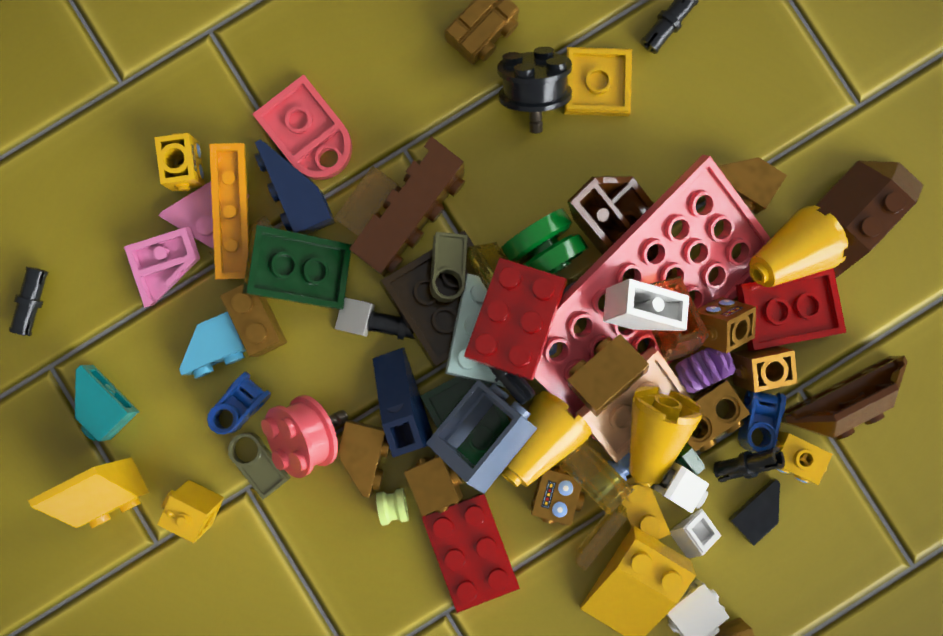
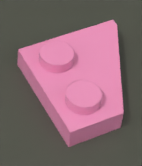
M210 181L163 210L159 217L179 229L190 227L194 238L214 249Z
M184 227L124 246L144 308L155 305L200 260L190 227Z

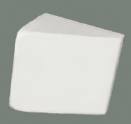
M345 298L343 310H339L335 329L367 337L372 310L374 311L375 305Z
M703 509L697 510L670 531V535L687 558L703 556L721 537V534Z

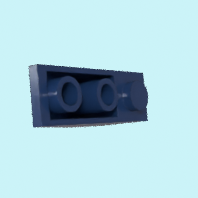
M261 139L256 141L255 144L259 152L254 154L261 171H267L272 182L267 184L273 200L275 202L280 201L285 212L280 214L286 230L308 235L336 223L323 192Z
M405 348L373 358L381 422L392 457L428 446L426 443L433 435Z

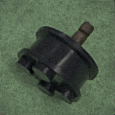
M538 47L534 49V52H509L504 54L502 60L497 65V73L503 79V88L499 91V102L509 109L529 112L530 132L534 134L541 133L543 131L542 111L562 107L572 98V89L567 85V75L572 71L571 60L566 56L554 53V49L551 47Z

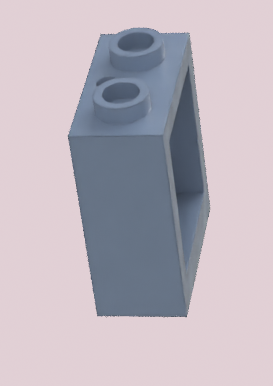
M478 379L426 444L468 485L485 494L537 430V427L527 420L531 413L516 401L512 405L506 402V399L509 397L506 392L494 383L488 387ZM495 404L513 420L479 462L474 465L457 448L492 405Z

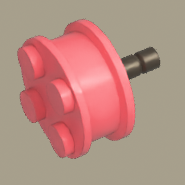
M307 395L294 398L288 407L279 405L269 409L265 419L261 421V427L272 451V461L275 467L280 471L285 470L295 478H303L311 473L313 466H327L334 462L338 453V441L334 428L348 421V415L344 410H340L328 416L324 408L315 399Z

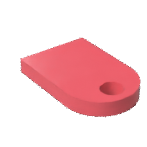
M304 74L252 114L292 166L305 177L315 180L329 179L341 173L348 165L352 155L350 134ZM326 151H334L338 155L337 163L332 167H324L320 163V158Z

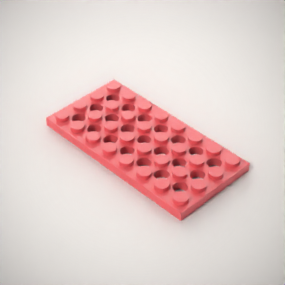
M702 155L562 295L534 378L547 392L570 406L567 411L574 418L577 416L575 413L585 404L568 387L567 379L570 378L568 373L581 360L584 359L588 362L595 356L594 348L599 341L605 340L607 337L613 340L621 334L637 351L639 342L644 338H648L649 345L647 349L639 354L642 355L650 347H653L660 352L669 365L692 342L693 311L720 297L733 300L737 296L735 285L749 283L753 280L749 273L750 260L771 238L711 156ZM704 195L706 206L701 212L697 213L695 208L696 202L699 197ZM722 219L724 222L723 231L720 235L715 236L714 226ZM677 220H681L682 230L679 235L673 237L671 234L672 225ZM699 243L700 254L696 259L691 260L690 251L694 245ZM740 243L741 253L737 258L733 259L732 250L736 244ZM657 244L659 248L658 255L655 259L648 261V249L652 245ZM717 266L718 276L713 282L709 283V272ZM676 267V279L672 283L667 284L666 275L668 271ZM631 268L635 272L633 280L685 295L692 290L695 291V299L688 307L687 330L684 331L632 330L627 328L619 332L617 325L603 322L604 309H599L598 301L606 293V288L622 282L624 273ZM585 317L587 320L585 329L575 334L574 325L576 321ZM562 342V352L557 357L550 358L549 350L552 345Z

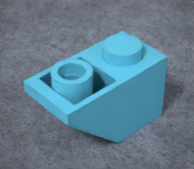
M228 311L197 324L179 368L181 375H194V378L197 379L214 371L212 366L224 361L225 365H230L245 358L243 353L246 352V349Z

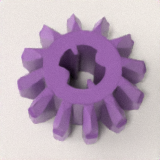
M706 348L683 359L675 367L681 385L689 393L703 390L733 375L736 370L733 364L734 360L729 352L724 353L711 348Z

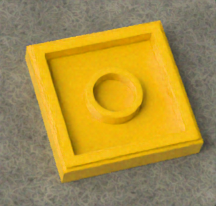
M567 47L566 57L572 62V71L567 75V85L572 89V98L564 105V114L629 116L631 114L632 49Z

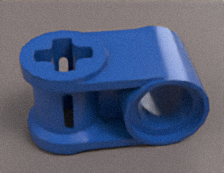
M247 371L231 384L224 396L208 413V426L217 434L237 432L271 396V392L268 390L263 391L250 379L251 375ZM226 409L233 414V423L228 428L223 427L219 421L221 412Z
M747 390L743 404L750 415L742 419L744 425L739 428V444L745 450L751 452L771 449L777 443L780 423L786 407V396L782 393L772 395L764 392L754 393ZM756 428L760 429L763 434V440L758 446H755L751 439L752 432Z

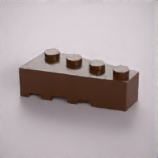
M432 136L424 145L429 151L423 160H413L405 171L407 174L403 180L406 182L402 188L400 186L393 188L382 206L386 209L382 215L379 212L373 215L349 249L383 277L388 272L392 274L399 268L404 260L401 257L408 246L413 249L424 235V232L421 230L429 220L432 223L437 220L445 209L442 205L449 194L454 197L465 183V180L462 179L464 176V161Z

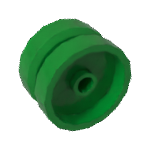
M561 208L522 230L501 247V250L509 261L515 263L531 256L532 259L523 265L555 275L569 266L573 259L585 252L588 246L580 234H571L560 241L557 239L568 231L572 224L564 208Z

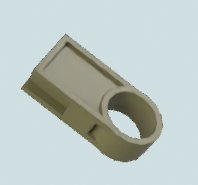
M436 232L433 236L429 286L433 297L440 302L448 303L456 300L465 289L468 235ZM444 273L453 275L459 284L457 294L453 296L441 294L436 288L435 283L438 275Z
M251 432L242 433L230 441L228 455L231 461L235 463L262 500L291 478L285 470L280 471L275 467L272 461V453L257 434ZM249 437L256 442L258 453L253 461L245 462L237 456L235 447L240 438Z

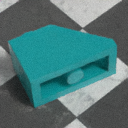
M80 365L76 369L75 419L82 425L80 429L89 439L97 440L98 442L111 440L139 411L94 365Z

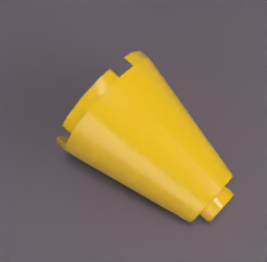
M815 205L805 206L798 210L751 258L749 263L751 278L757 284H761L764 287H772L835 268L845 261L846 256L843 257L844 249L848 248L847 237L838 220L831 213L824 215L817 211L821 207Z
M655 386L637 388L632 398L629 473L637 483L643 486H653L663 481L701 421L703 413H699L700 405L690 397L673 390L670 391L669 396L658 393L660 387Z
M547 391L539 392L527 410L531 413L527 420L537 427V430L501 474L515 487H518L520 484L525 487L529 486L586 442L592 434L591 428L579 414L574 418L567 411L570 406Z

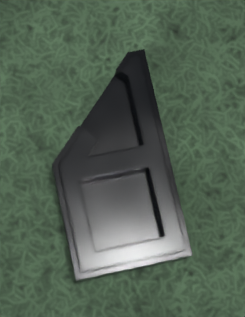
M772 478L729 518L730 522L753 546L779 523L780 482Z

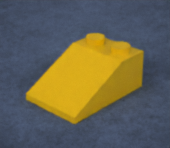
M130 457L94 466L33 497L28 502L32 508L75 528L89 523L92 529L110 520V512L120 508L123 513L140 505L139 497L149 493L133 458Z
M633 525L582 602L580 609L623 636H646L678 604L696 577L692 561Z

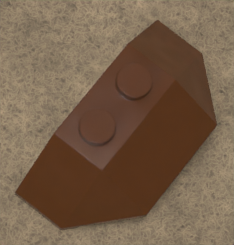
M857 161L815 205L821 207L817 211L824 215L831 213L838 220L848 240V248L844 249L843 257L846 256V259L834 268L835 278L867 255L917 203L923 184L900 162Z
M633 176L591 177L567 201L574 222L602 255L654 204ZM657 244L652 245L648 249V261L655 259L658 255L659 248ZM628 269L623 276L626 279H634V269ZM672 269L668 271L666 279L672 274Z
M905 355L889 356L785 409L781 423L840 440L855 433L854 427L862 423L868 425L885 417L883 412L893 408L908 362Z

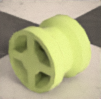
M398 488L394 493L389 494L384 491L376 493L378 516L382 526L389 525L393 520L409 521L404 488Z

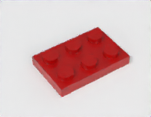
M499 258L464 357L533 381L567 283L566 278Z
M834 268L772 287H764L756 282L735 285L738 301L756 306L755 338L747 342L748 351L847 333Z
M480 493L459 501L458 504H451L445 512L439 513L434 511L422 516L424 526L457 613L520 589L485 494Z

